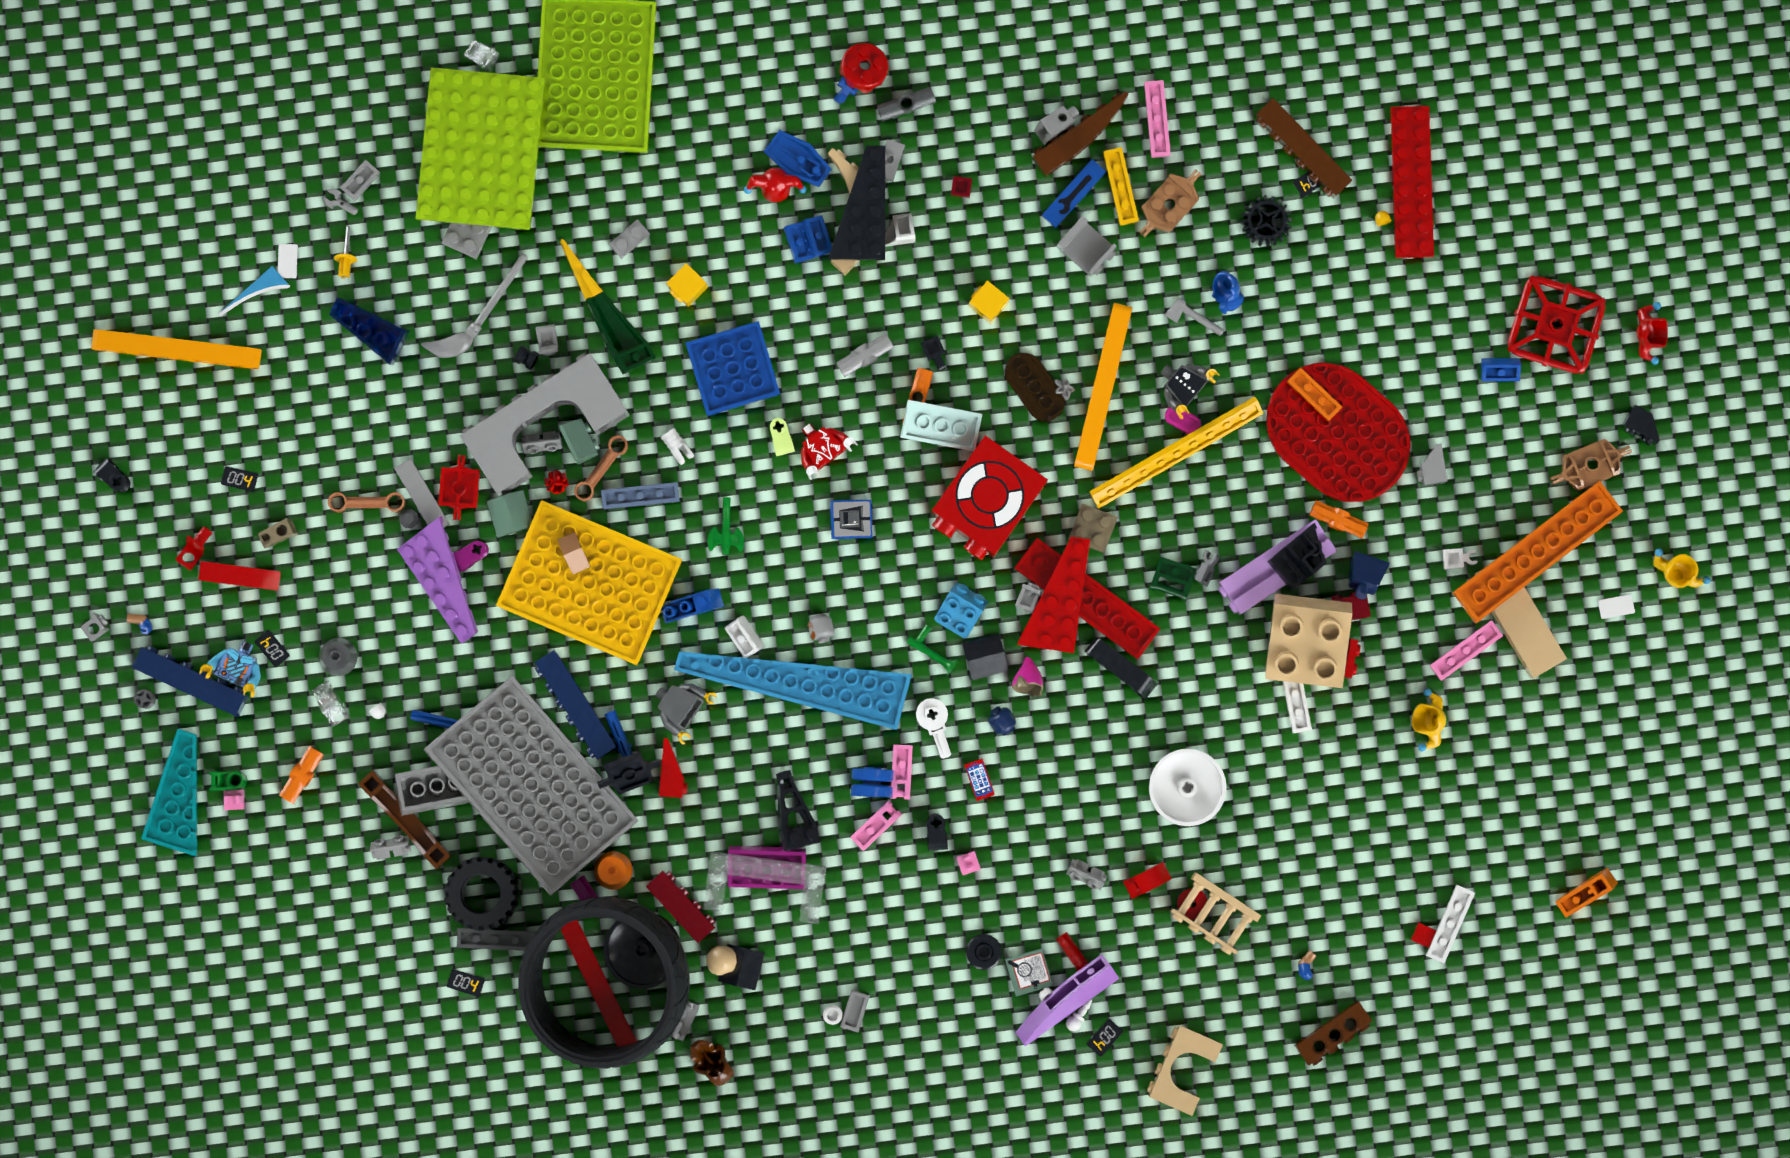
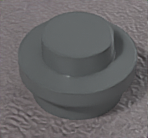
M407 509L400 514L399 520L403 527L413 528L418 524L419 516L414 510Z

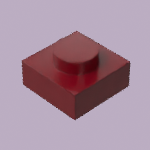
M953 176L951 196L970 199L972 178Z

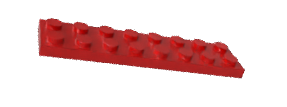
M1429 106L1391 107L1395 258H1433L1434 237Z
M1036 538L1014 569L1044 591L1061 555ZM1085 575L1080 618L1138 660L1160 628L1089 575Z

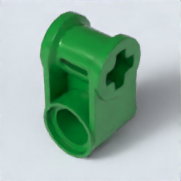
M235 771L209 772V775H211V788H209V791L242 789L247 784V776L242 772ZM239 775L241 782L236 786L233 783V778Z

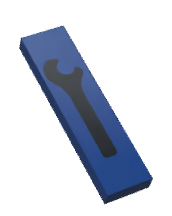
M1092 159L1042 214V217L1056 229L1103 177L1106 171Z

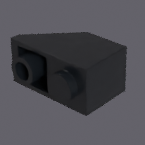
M1637 405L1632 406L1621 427L1625 428L1624 431L1627 434L1641 437V441L1649 446L1658 444L1660 439L1653 414Z

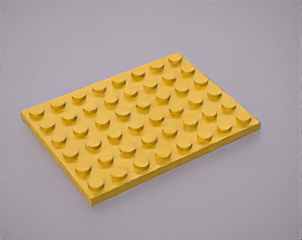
M541 500L496 606L638 666L682 563V559ZM573 532L576 533L591 566L574 575L563 556L557 540Z

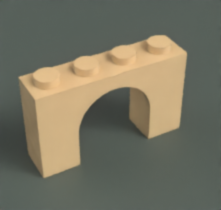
M1179 1025L1178 1028L1174 1027L1170 1038L1173 1040L1170 1046L1166 1045L1162 1054L1165 1057L1163 1063L1157 1065L1155 1070L1157 1077L1154 1082H1150L1147 1092H1149L1148 1096L1192 1116L1200 1098L1178 1088L1173 1083L1170 1073L1171 1066L1178 1056L1185 1053H1195L1216 1062L1223 1044Z

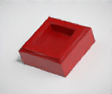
M1418 922L1411 941L1429 948L1437 930Z

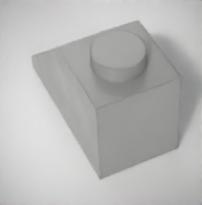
M1442 443L1437 444L1419 467L1420 471H1417L1418 482H1421L1422 486L1447 482Z

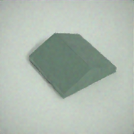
M523 490L487 501L498 538L529 529L532 517Z

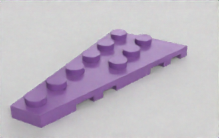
M441 516L397 550L462 644L478 633L472 610L469 609L466 600L467 594L463 590L461 575L454 553L450 549L449 537L445 533L442 524L444 521Z

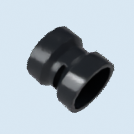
M521 345L515 355L514 362L523 364L525 368L532 370L538 360L539 353L531 352L526 346Z

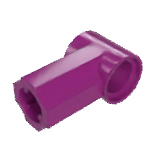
M584 875L570 884L580 900L599 897Z

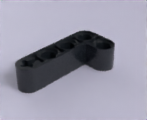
M1095 637L1084 651L1145 700L1157 686V683L1148 674L1098 637Z

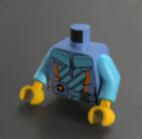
M243 641L239 651L233 648L224 649L207 664L202 665L199 674L207 671L208 673L205 678L208 679L213 671L212 674L243 687V695L247 691H251V697H254L255 689L261 678L257 659L249 656L254 645Z

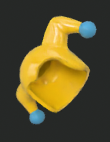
M1661 549L1655 550L1653 565L1664 573L1667 583L1676 588L1686 586L1696 588L1702 584L1710 583L1711 580L1708 576L1697 578L1698 564L1691 556L1680 554L1671 560H1666L1662 558L1663 551Z
M1428 688L1424 690V695L1429 696L1432 703L1417 705L1412 715L1414 731L1429 737V741L1426 744L1421 743L1418 745V749L1421 752L1440 746V732L1446 725V716L1442 710V697L1432 693Z

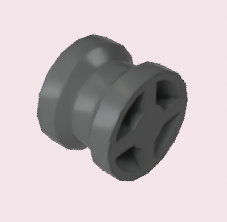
M142 689L134 695V702L139 708L149 709L154 706L156 697L152 691Z

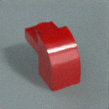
M1161 862L1123 881L1131 899L1166 883L1172 878L1164 862Z

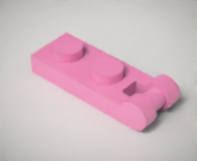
M893 745L892 770H894L893 781L891 782V787H893V797L891 799L904 797V799L910 800L912 745ZM897 784H905V790L897 789Z
M890 800L850 837L862 851L868 848L902 815L899 810L896 811ZM886 811L891 816L888 820L883 817Z

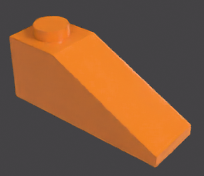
M1606 867L1560 897L1555 903L1564 916L1568 917L1613 890L1618 882Z

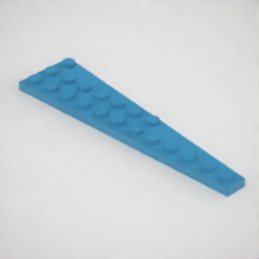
M679 652L674 668L675 671L894 730L898 728L912 674L690 652Z

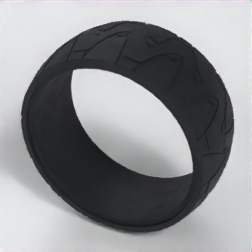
M597 897L581 900L567 905L550 916L529 941L522 956L518 976L521 1008L529 1027L540 1042L551 1052L571 1063L597 1069L629 1065L645 1058L663 1045L674 1032L682 1018L690 989L687 958L680 941L670 926L645 906L627 899H617L616 897ZM589 917H604L618 920L639 931L656 949L666 973L667 999L662 1017L648 1037L625 1046L608 1047L595 1045L570 1033L554 1016L545 997L542 970L549 945L556 934L567 923Z

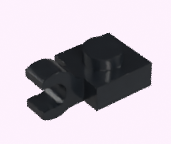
M938 335L920 343L928 362L934 359L938 371L945 370L946 366L941 356L946 354Z

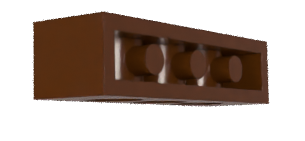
M1356 1001L1296 1043L1294 1047L1307 1065L1312 1064L1315 1066L1323 1060V1055L1326 1053L1330 1055L1338 1050L1340 1043L1344 1041L1346 1044L1354 1038L1353 1034L1357 1031L1363 1032L1368 1029L1372 1019L1360 1002ZM1349 1018H1352L1355 1022L1352 1029H1347L1345 1026V1022ZM1333 1029L1339 1032V1037L1336 1040H1331L1329 1037V1033ZM1318 1040L1322 1041V1050L1315 1051L1313 1048L1314 1043Z

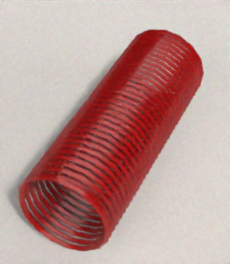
M1067 932L1056 939L1077 971L1089 964Z

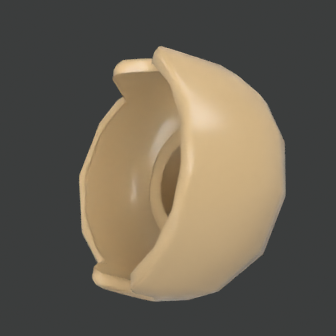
M716 946L706 956V965L709 971L716 975L732 972L737 963L734 950L728 946Z

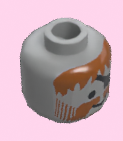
M826 614L814 615L808 622V629L812 640L826 643L835 634L832 619L826 616Z

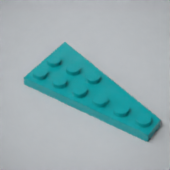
M177 729L141 839L197 857V735Z

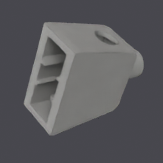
M1062 106L1042 118L1034 131L1045 146L1052 138L1063 134L1074 123V119L1079 116V112L1074 106L1068 110Z

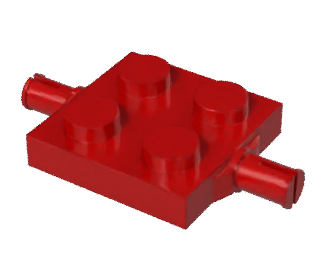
M458 455L457 466L452 468L441 467L438 505L453 508V520L461 521V509H477L480 470L466 468L465 455Z

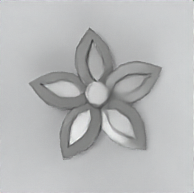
M1068 379L1063 380V382L1055 380L1056 385L1059 387L1055 393H1062L1063 397L1068 400L1070 393L1075 391V389L1068 383Z

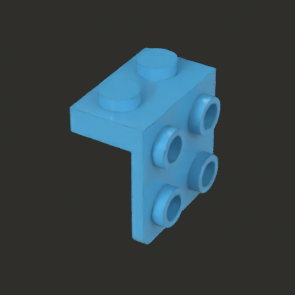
M956 582L934 620L962 638H967L989 601L982 595L969 590L966 585Z

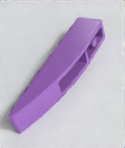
M1101 954L1056 988L1027 1017L1015 1033L1024 1046H1027L1113 984L1119 977Z

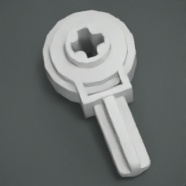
M929 698L918 705L916 719L923 728L928 729L929 735H933L940 757L946 758L951 755L944 734V730H946L945 723L948 717L947 708L940 700ZM930 709H932L934 712H937V714L934 715V719H931V717H927V714H929Z

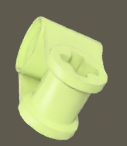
M781 418L774 419L770 424V430L776 456L795 452L786 422ZM777 422H779L780 425H784V427L781 428V432H778L776 429H773V427H776Z

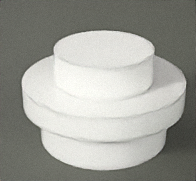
M830 1005L825 1008L823 1018L828 1024H837L842 1019V1011L838 1006Z

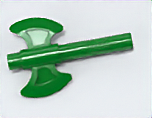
M723 497L721 534L717 531L716 527H713L707 540L709 551H712L717 545H721L722 555H729L731 545L736 547L739 552H742L744 547V537L741 530L736 528L733 534L730 531V497Z

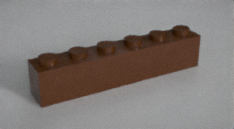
M1274 98L1256 114L1257 124L1263 129L1266 128L1270 132L1269 136L1271 139L1279 142L1283 146V151L1288 156L1292 155L1296 159L1295 163L1302 170L1305 169L1309 173V178L1314 183L1318 182L1323 187L1321 190L1327 197L1331 196L1334 199L1352 182V179Z

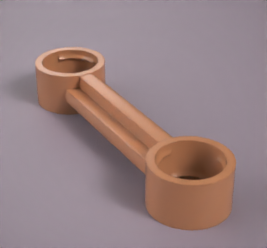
M616 435L609 440L608 451L585 482H580L576 485L574 493L580 501L587 502L593 498L594 488L617 456L627 452L628 442L623 436ZM621 439L625 442V448L622 452H615L612 449L611 444L614 440ZM581 485H588L591 488L592 492L589 497H579L578 489Z
M337 492L331 494L328 498L329 508L337 513L343 512L347 508H388L392 512H400L406 505L405 498L397 492L390 493L387 497H346L342 493ZM396 495L402 498V505L398 509H392L389 505V500L392 496ZM336 496H342L345 501L343 508L339 510L333 508L331 504Z

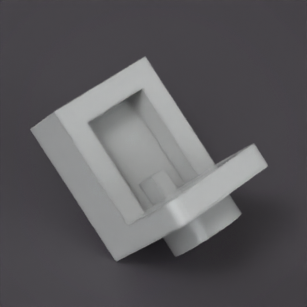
M555 324L536 327L539 354L550 356L558 352Z
M1030 582L1027 585L1022 584V589L1015 606L1033 613L1042 593L1038 590L1039 586Z

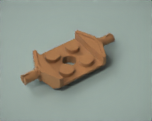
M1195 169L1188 178L1170 174L1147 202L1142 205L1141 209L1147 220L1146 225L1139 231L1143 237H1146L1154 228L1170 233L1199 201L1193 186L1194 182L1201 176L1198 170ZM1166 200H1173L1175 207L1167 209L1164 203Z
M1602 439L1562 456V472L1550 477L1551 483L1554 485L1564 480L1576 491H1580L1599 481H1604L1620 474V458L1632 453V450L1625 451L1630 448L1629 445L1618 450L1609 441ZM1589 459L1597 462L1596 469L1588 468L1587 462Z

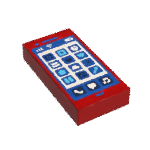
M983 759L965 764L964 766L976 801L995 795Z

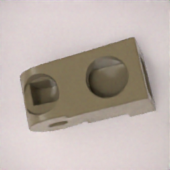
M289 518L258 533L264 549L299 535L292 519Z

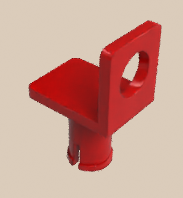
M203 526L194 539L188 535L186 546L176 557V561L188 570H192L204 555L203 545L212 535V532ZM186 553H191L194 556V560L186 563L183 560V556Z

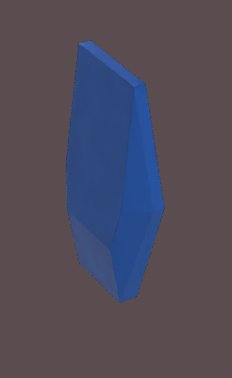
M781 130L777 132L764 150V153L781 169L786 171L788 175L797 176L801 181L816 187H820L832 171L811 144Z

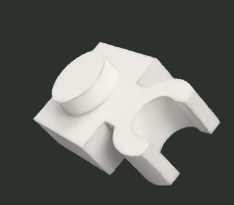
M1463 548L1442 550L1444 569L1464 568V562L1469 565L1477 563V561L1469 559L1470 554H1476V550H1470L1466 554H1463Z

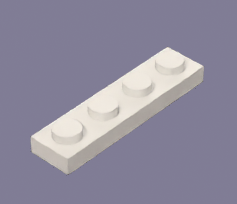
M1456 885L1426 956L1443 964L1445 963L1474 897V892Z

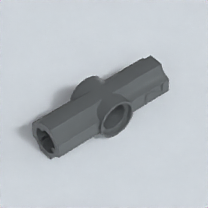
M931 87L911 94H903L899 98L879 104L877 109L883 122L936 103ZM904 100H909L912 105L909 108H904L901 103Z

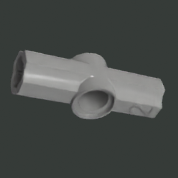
M883 334L872 342L859 346L853 353L836 362L843 376L846 377L859 368L872 364L878 357L894 347L888 336Z

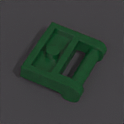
M1160 556L1149 590H1158L1179 597L1180 600L1186 602L1197 568ZM1159 578L1185 585L1184 590L1182 591L1159 583Z

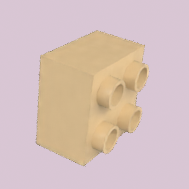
M1275 594L1265 679L1343 688L1352 620V603Z

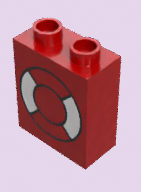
M985 435L932 509L931 514L936 517L932 526L948 538H951L956 531L968 539L963 548L982 561L986 554L994 558L1047 484L1048 479Z

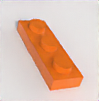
M1301 367L1287 381L1327 421L1342 408Z

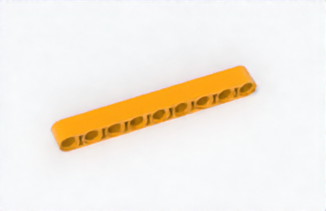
M1118 303L1113 304L1074 467L1093 471L1132 312V307Z
M97 329L93 330L91 349L98 351L249 369H259L262 352L261 349Z

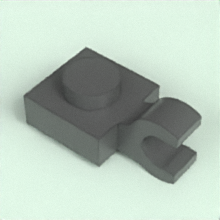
M1207 550L1203 554L1205 563L1202 562L1201 566L1198 567L1194 579L1208 587L1215 572L1214 566L1219 561L1217 554H1214L1213 558L1209 559L1211 553Z

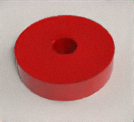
M1192 888L1184 890L1177 899L1178 910ZM1202 891L1194 899L1196 906L1194 908L1189 907L1184 916L1188 919H1196L1208 901Z

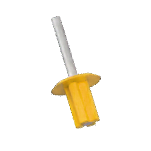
M346 227L344 253L334 256V260L339 262L338 276L342 279L350 277L351 264L357 262L355 256L348 254L350 227Z

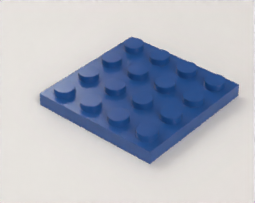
M759 321L686 342L707 416L780 395Z

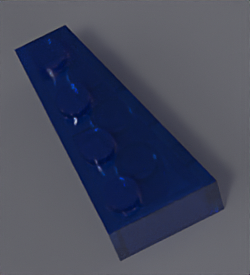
M337 297L329 314L389 365L395 364L410 330L340 297Z

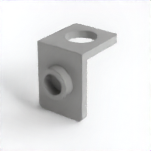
M94 612L91 614L93 618L81 626L83 632L92 642L109 630V627L106 625L108 624L106 618L102 614L99 615ZM96 623L99 626V632L92 635L88 628L91 624Z

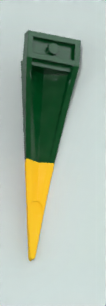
M561 239V246L609 354L615 360L622 375L654 361L656 357L648 342L611 302L575 256L565 240Z

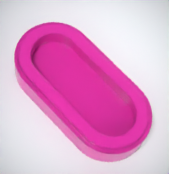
M1170 407L1165 412L1166 422L1186 434H1190L1201 427L1199 418L1191 413L1182 412L1183 419H1180L1178 414Z

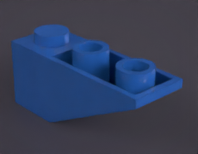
M719 588L709 589L665 603L662 607V614L665 623L722 608L724 604Z

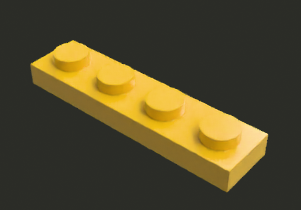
M1122 147L1103 151L1120 226L1139 222Z

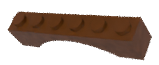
M371 771L358 783L369 797L403 830L435 869L441 868L453 856L414 813L401 816L397 794L376 771Z

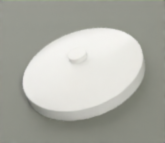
M1180 749L1164 756L1154 767L1149 780V795L1154 808L1164 819L1176 825L1195 826L1210 820L1220 810L1226 796V779L1220 765L1208 754L1195 749Z

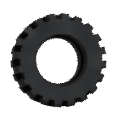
M474 857L461 862L459 866L452 870L453 872L448 876V882L444 888L446 894L444 900L448 906L447 910L453 915V919L456 922L461 923L466 928L477 931L490 930L506 923L513 916L519 904V882L515 878L512 869H509L505 863L490 857ZM479 875L493 878L500 888V899L497 905L486 912L473 910L466 903L464 897L467 883Z

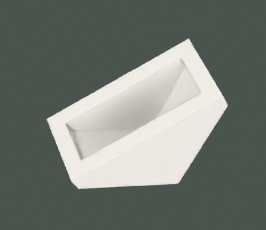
M912 214L893 215V219L885 233V247L915 243Z

